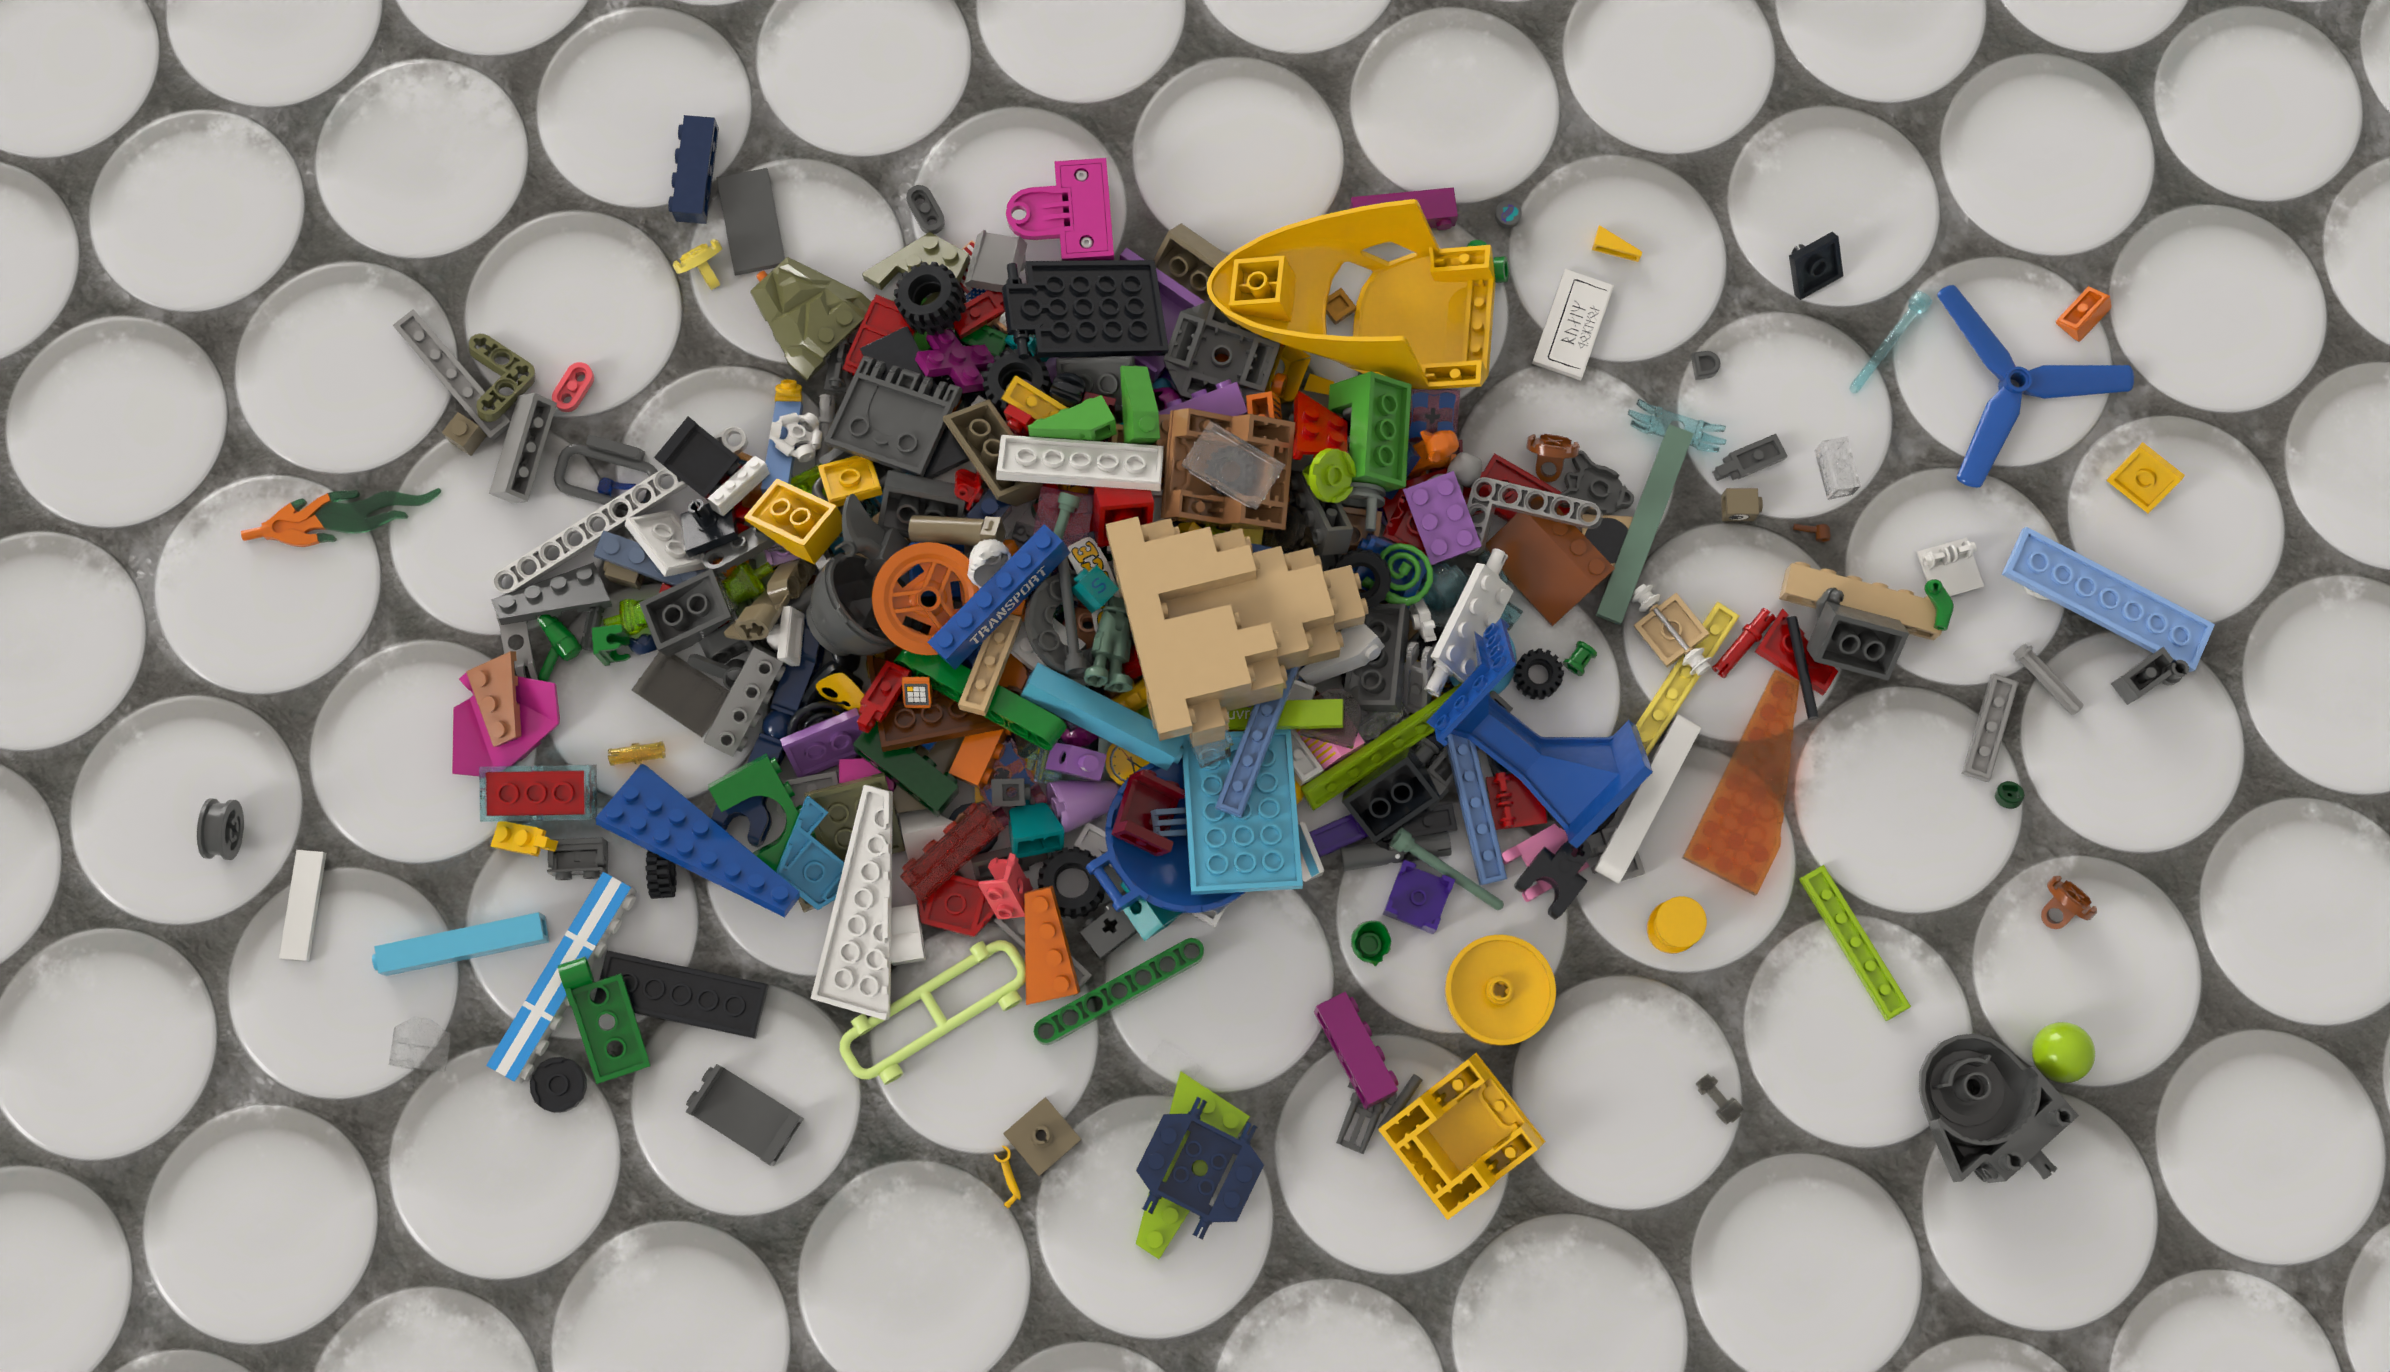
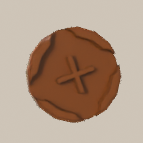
M1535 434L1529 436L1526 448L1538 454L1535 467L1538 478L1544 482L1556 481L1562 473L1565 458H1575L1578 456L1580 448L1578 442H1574L1573 445L1571 444L1572 440L1552 434H1544L1540 438H1536ZM1546 462L1553 463L1556 467V473L1552 475L1545 474L1542 470V465Z
M2053 876L2047 883V887L2054 897L2044 906L2041 912L2043 923L2051 929L2063 928L2075 915L2084 920H2091L2097 914L2096 906L2090 907L2092 903L2090 898L2074 883L2067 880L2064 883L2061 882V876ZM2051 908H2058L2062 911L2063 920L2061 922H2054L2050 919L2049 910Z

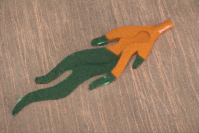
M437 488L418 496L396 491H383L367 499L352 503L336 502L359 497L360 493L357 490L335 491L317 498L308 506H306L307 501L302 498L284 506L269 520L261 523L262 527L241 531V537L243 541L264 537L266 540H276L296 547H308L324 542H335L337 538L331 534L307 533L312 530H331L351 534L368 532L394 519L408 518L405 512L397 510L367 517L373 511L388 506H420L436 498L441 493V489Z

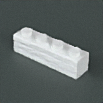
M753 456L707 498L712 510L722 516L727 514L770 474L767 464L758 457Z

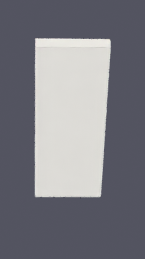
M1001 435L996 480L1161 491L1164 446Z

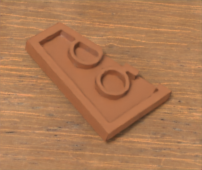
M510 651L466 671L493 747L504 745L521 737L520 705L516 702L515 687L518 686V676H515L514 661H517L516 651Z

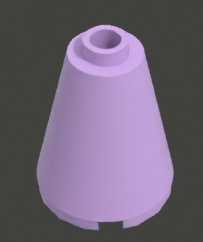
M1053 780L1046 784L1047 804H1051L1052 811L1063 826L1064 833L1066 834L1108 813L1121 785H1117L1115 781Z

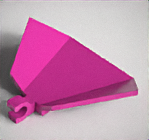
M467 673L462 675L459 680L473 693V696L453 708L452 774L486 777V772H506L517 761H522L541 744L540 741L560 724L556 684L518 676V686L515 687L516 702L520 705L521 737L504 745L493 747Z

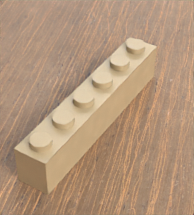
M1804 562L1791 563L1785 570L1779 596L1780 600L1816 609V602L1828 588H1837V590L1842 591L1844 594V599L1840 602V605L1900 620L1911 635L1935 640L1942 633L1941 630L1934 628L1936 609L1928 596L1922 598L1915 596L1909 590H1892L1883 583L1875 582L1870 584L1862 582V579L1857 576L1844 577L1836 575V572L1831 569L1817 570L1810 568L1811 566Z

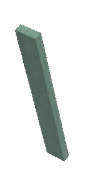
M1671 424L1668 425L1615 562V569L1611 573L1595 616L1618 625L1622 624L1694 433Z

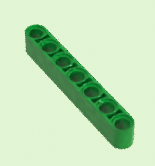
M904 649L894 660L895 664L911 670L912 677H929L932 689L958 703L972 671L961 664L954 670L939 655H920ZM1000 685L997 686L988 712L984 716L1048 751L1052 750L1067 729L1064 721L1056 715Z
M1196 938L1185 939L1043 1017L1034 1026L1035 1038L1043 1045L1053 1044L1195 966L1203 958V944ZM1188 945L1196 946L1199 949V955L1193 959L1186 957L1183 952L1185 947ZM1165 958H1170L1175 962L1176 966L1170 972H1165L1160 968V962ZM1146 971L1151 975V981L1147 985H1140L1136 982L1135 978L1139 972ZM1118 984L1127 988L1126 996L1120 999L1115 998L1111 993L1113 987ZM1092 998L1101 999L1103 1002L1102 1009L1097 1012L1090 1011L1087 1008L1089 1000ZM1069 1011L1076 1012L1079 1016L1077 1023L1074 1025L1065 1024L1063 1022L1065 1013ZM1043 1025L1053 1026L1054 1034L1051 1038L1043 1039L1039 1036V1029Z

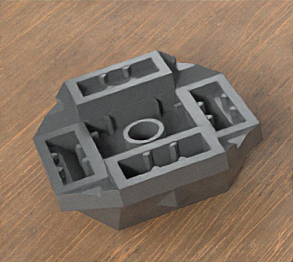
M1210 300L1191 309L1188 308L1180 311L1168 345L1169 351L1168 354H1165L1163 362L1180 398L1190 400L1192 399V393L1202 389H1206L1207 393L1217 389L1216 384L1231 379L1232 383L1238 382L1247 405L1246 395L1265 392L1281 343L1255 334L1233 322ZM1218 354H1225L1229 359L1226 362H1218L1215 357Z

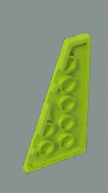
M1180 1071L1169 1114H1187L1188 1111L1190 1112L1196 1097H1199L1201 1101L1197 1109H1199L1203 1100L1207 1101L1200 1120L1237 1138L1250 1116ZM1186 1131L1182 1139V1142L1162 1180L1163 1182H1167L1172 1172V1169L1191 1133L1190 1131ZM1197 1160L1192 1164V1172L1196 1176H1204L1207 1173L1208 1166L1203 1160ZM1163 1197L1159 1199L1153 1214L1148 1212L1153 1203L1152 1201L1147 1211L1144 1210L1136 1240V1245L1157 1259H1160L1190 1212Z

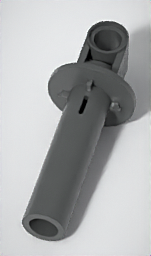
M814 583L805 587L801 595L797 599L790 600L787 606H791L806 615ZM736 610L731 611L733 621L714 630L699 641L706 658L725 664L734 657L748 650L751 651L755 643L758 644L757 640H737L727 638L724 635V631L739 618ZM781 616L777 620L776 624L781 623Z

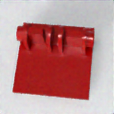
M1501 772L1495 774V776L1486 777L1490 808L1496 830L1548 823L1545 807L1514 774Z

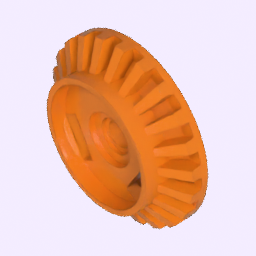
M933 542L913 544L894 553L882 565L875 578L872 591L873 613L877 624L886 637L906 651L920 655H938L927 642L960 610L953 608L950 582H959L962 607L979 590L978 586L974 585L967 576L969 559L953 547ZM919 564L924 572L902 588L897 582L898 578ZM925 591H932L936 595V602L931 607H926L921 603V595ZM908 616L930 625L931 628L928 635L903 625L905 617Z

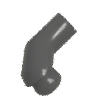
M1828 588L1817 600V621L1826 601L1840 604L1843 601L1844 594L1842 591L1837 590V588Z

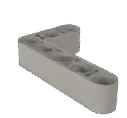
M1482 477L1474 482L1467 504L1471 518L1476 511L1482 510L1485 512V518L1481 523L1473 522L1482 547L1466 554L1477 556L1484 551L1496 507L1586 529L1597 528L1603 520V514L1600 508L1593 502ZM1483 485H1490L1492 487V492L1488 497H1480L1479 490ZM1509 491H1516L1518 493L1517 500L1511 504L1506 503L1505 495ZM1535 497H1542L1544 499L1543 507L1538 510L1532 509L1531 501ZM1562 503L1570 504V511L1565 516L1557 515L1556 512L1557 507ZM1588 509H1593L1597 512V516L1592 522H1585L1583 520V514Z

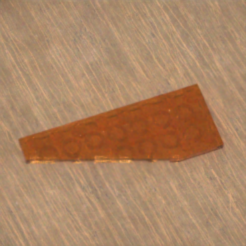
M1776 669L1773 671L1682 856V859L1754 896L1758 894L1781 845V826L1784 819L1783 809L1790 768V749L1794 734V715L1797 708L1800 682Z

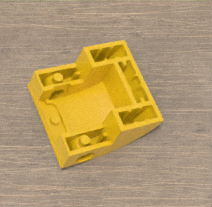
M1477 1052L1378 1129L1447 1220L1490 1189L1497 1180L1536 1152L1546 1142Z

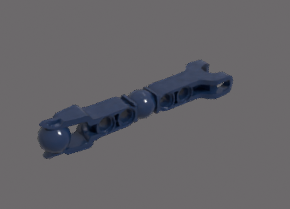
M806 617L804 620L800 666L786 664V669L780 679L770 706L773 711L768 713L763 719V734H759L747 763L767 753L770 759L775 757L781 766L785 751L780 739L787 736V726L790 718L800 708L805 706L803 696L810 687L809 681L822 667L826 649L820 645L811 633ZM766 796L750 797L721 812L716 804L711 818L726 831L733 818L747 816L750 822L747 838L749 843L755 847L763 845L772 825V817L766 805L768 799Z

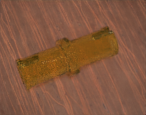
M663 741L643 745L632 743L629 747L608 749V754H611L608 755L609 764L614 766L634 762L636 765L641 764L645 760L664 759L666 757V754L663 753L666 752Z

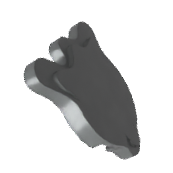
M1579 450L1578 456L1572 458L1578 473L1568 472L1565 475L1564 482L1567 490L1560 495L1593 502L1600 508L1603 516L1631 507L1634 502V495L1625 485H1622L1618 479L1620 475L1606 466L1595 464L1584 451ZM1562 503L1559 506H1561L1562 508H1568L1570 507V504ZM1586 510V512L1597 515L1596 510Z

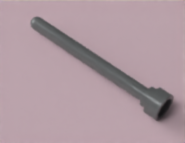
M1067 556L1058 565L1069 651L1064 664L1066 674L1077 675L1086 671L1087 661L1086 658H1083V654L1080 653Z

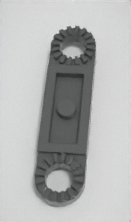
M752 526L740 533L739 539L707 552L703 558V564L706 570L713 569L715 575H722V572L726 573L727 569L729 570L734 565L742 564L775 545L776 542ZM719 557L720 559L723 558V560L719 564H711L713 563V560L716 561V558L717 560L719 559Z

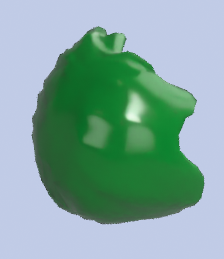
M1380 921L1362 922L1354 929L1351 935L1352 950L1363 962L1377 966L1379 962L1383 961V955L1388 954L1391 950L1390 934L1386 926Z

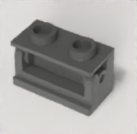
M604 838L552 839L558 841L555 852L548 851V868L551 869H548L547 873L555 876L556 880H572V875H583L584 879H598L602 872L608 874V841Z

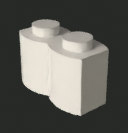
M912 904L891 908V963L895 966L925 961L926 953L918 905Z

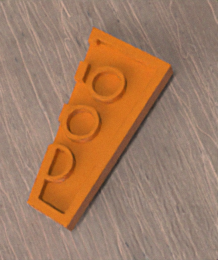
M1049 886L1027 891L1024 894L1026 1005L1078 994L1080 987L1054 888Z

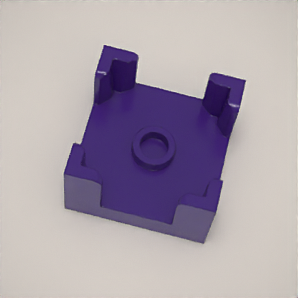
M1404 860L1400 866L1383 915L1434 934L1456 879L1446 875L1441 877L1417 869V864Z

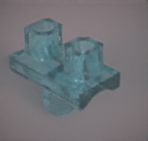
M1058 740V742H1057V743L1066 744L1065 742H1063V741H1061V740ZM1031 743L1030 752L1021 753L1022 758L1028 759L1026 769L1034 771L1037 761L1034 782L1046 784V782L1061 780L1062 773L1045 769L1049 755L1048 750L1040 747L1038 755L1039 746Z

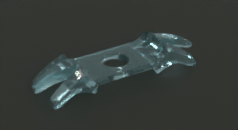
M1641 399L1637 400L1636 405L1647 413L1654 414V416L1645 415L1630 409L1628 411V415L1637 420H1631L1630 425L1643 433L1655 434L1664 437L1666 429L1671 422L1680 421L1684 425V430L1694 433L1690 446L1695 447L1697 450L1718 453L1720 447L1708 444L1725 445L1727 441L1726 439L1703 432H1724L1726 428L1724 425L1710 424L1703 420H1695L1663 410L1662 407L1652 406Z

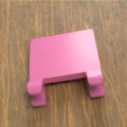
M1553 824L1503 852V863L1506 865L1521 856L1528 867L1544 846L1555 854L1568 841L1565 830ZM1574 847L1571 855L1576 857L1578 849ZM1587 861L1581 867L1578 873L1589 867ZM1536 881L1537 884L1526 889L1522 896L1526 902H1529L1553 887L1546 881Z

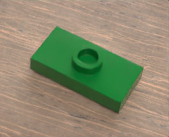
M984 325L961 339V344L965 346L985 344L993 357L997 355L1002 357L1007 347L1004 339L1008 334ZM954 331L955 336L957 337L958 340H960V338L957 336V334H956L955 331Z

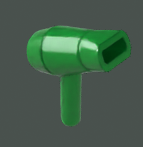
M545 614L541 615L537 621L552 646L540 670L538 679L547 682L558 657L560 656L564 661L572 660L579 655L582 647L575 635L555 616L551 617V615Z

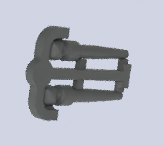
M1349 1082L1348 1087L1354 1089L1351 1082ZM1353 1093L1350 1099L1351 1104L1336 1143L1364 1154L1380 1114L1384 1112L1385 1102L1393 1105L1397 1093L1374 1105L1373 1113L1368 1111V1109L1365 1110L1364 1106L1363 1108L1357 1107L1358 1104H1361L1357 1093ZM1355 1112H1357L1360 1116L1350 1141L1347 1142L1343 1139ZM1367 1116L1371 1119L1361 1147L1355 1145V1142Z

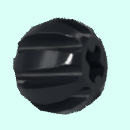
M1060 373L1053 380L1049 396L1067 408L1081 404L1086 390L1085 382L1075 373Z

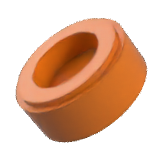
M1279 372L1275 375L1271 386L1273 393L1283 397L1288 375Z

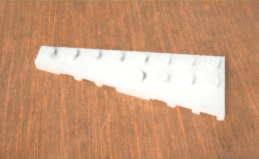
M864 785L811 999L882 1020H889L891 994L893 792Z

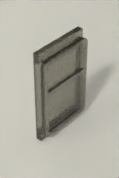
M661 652L654 657V660L632 688L634 693L701 738L714 722L729 693V690L699 670L692 668L675 654L668 657Z

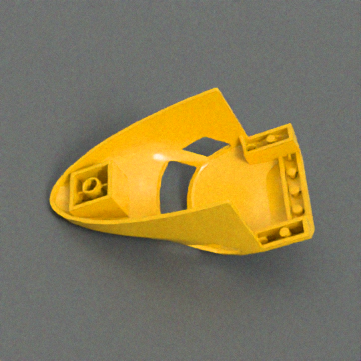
M1416 199L1352 208L1320 215L1281 227L1261 235L1230 253L1214 268L1208 278L1207 292L1209 298L1233 322L1262 337L1336 361L1362 374L1372 371L1412 384L1411 389L1426 390L1481 387L1489 376L1496 285L1491 245L1440 249ZM1386 242H1393L1415 253L1392 261H1386L1363 251V249ZM1344 262H1351L1371 270L1372 274L1361 288L1356 303L1353 336L1327 335L1326 308L1332 280Z

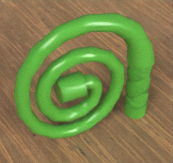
M1403 543L1389 545L1380 553L1383 560L1391 551L1403 549L1419 556L1425 564L1427 581L1420 592L1415 596L1407 598L1389 591L1384 599L1389 604L1413 605L1429 592L1433 583V568L1429 558L1415 546ZM1398 552L1391 556L1387 562L1391 577L1401 579L1405 575L1407 576L1413 567L1403 561L1398 569L1399 573H1396L1393 570V564L1399 558L1407 559L1413 563L1415 575L1405 585H1397L1391 582L1390 589L1406 591L1414 587L1420 580L1421 567L1415 556L1406 552ZM1367 576L1363 580L1362 586L1370 590L1375 581Z

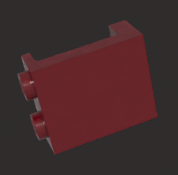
M1143 769L1129 775L1111 835L1155 856L1171 852L1174 842L1167 839L1168 837H1163L1153 832L1151 811L1155 809L1177 808L1179 800L1185 798V790L1179 788L1180 785L1176 782L1165 781L1157 777V774L1151 770ZM1174 815L1158 816L1159 820L1173 819ZM1160 826V831H1169L1171 826Z

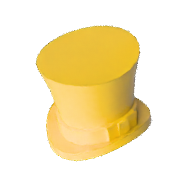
M1685 896L1673 897L1659 904L1653 909L1647 922V934L1650 942L1656 949L1664 953L1676 954L1686 951L1693 944L1697 943L1705 933L1707 926L1705 911L1697 901Z

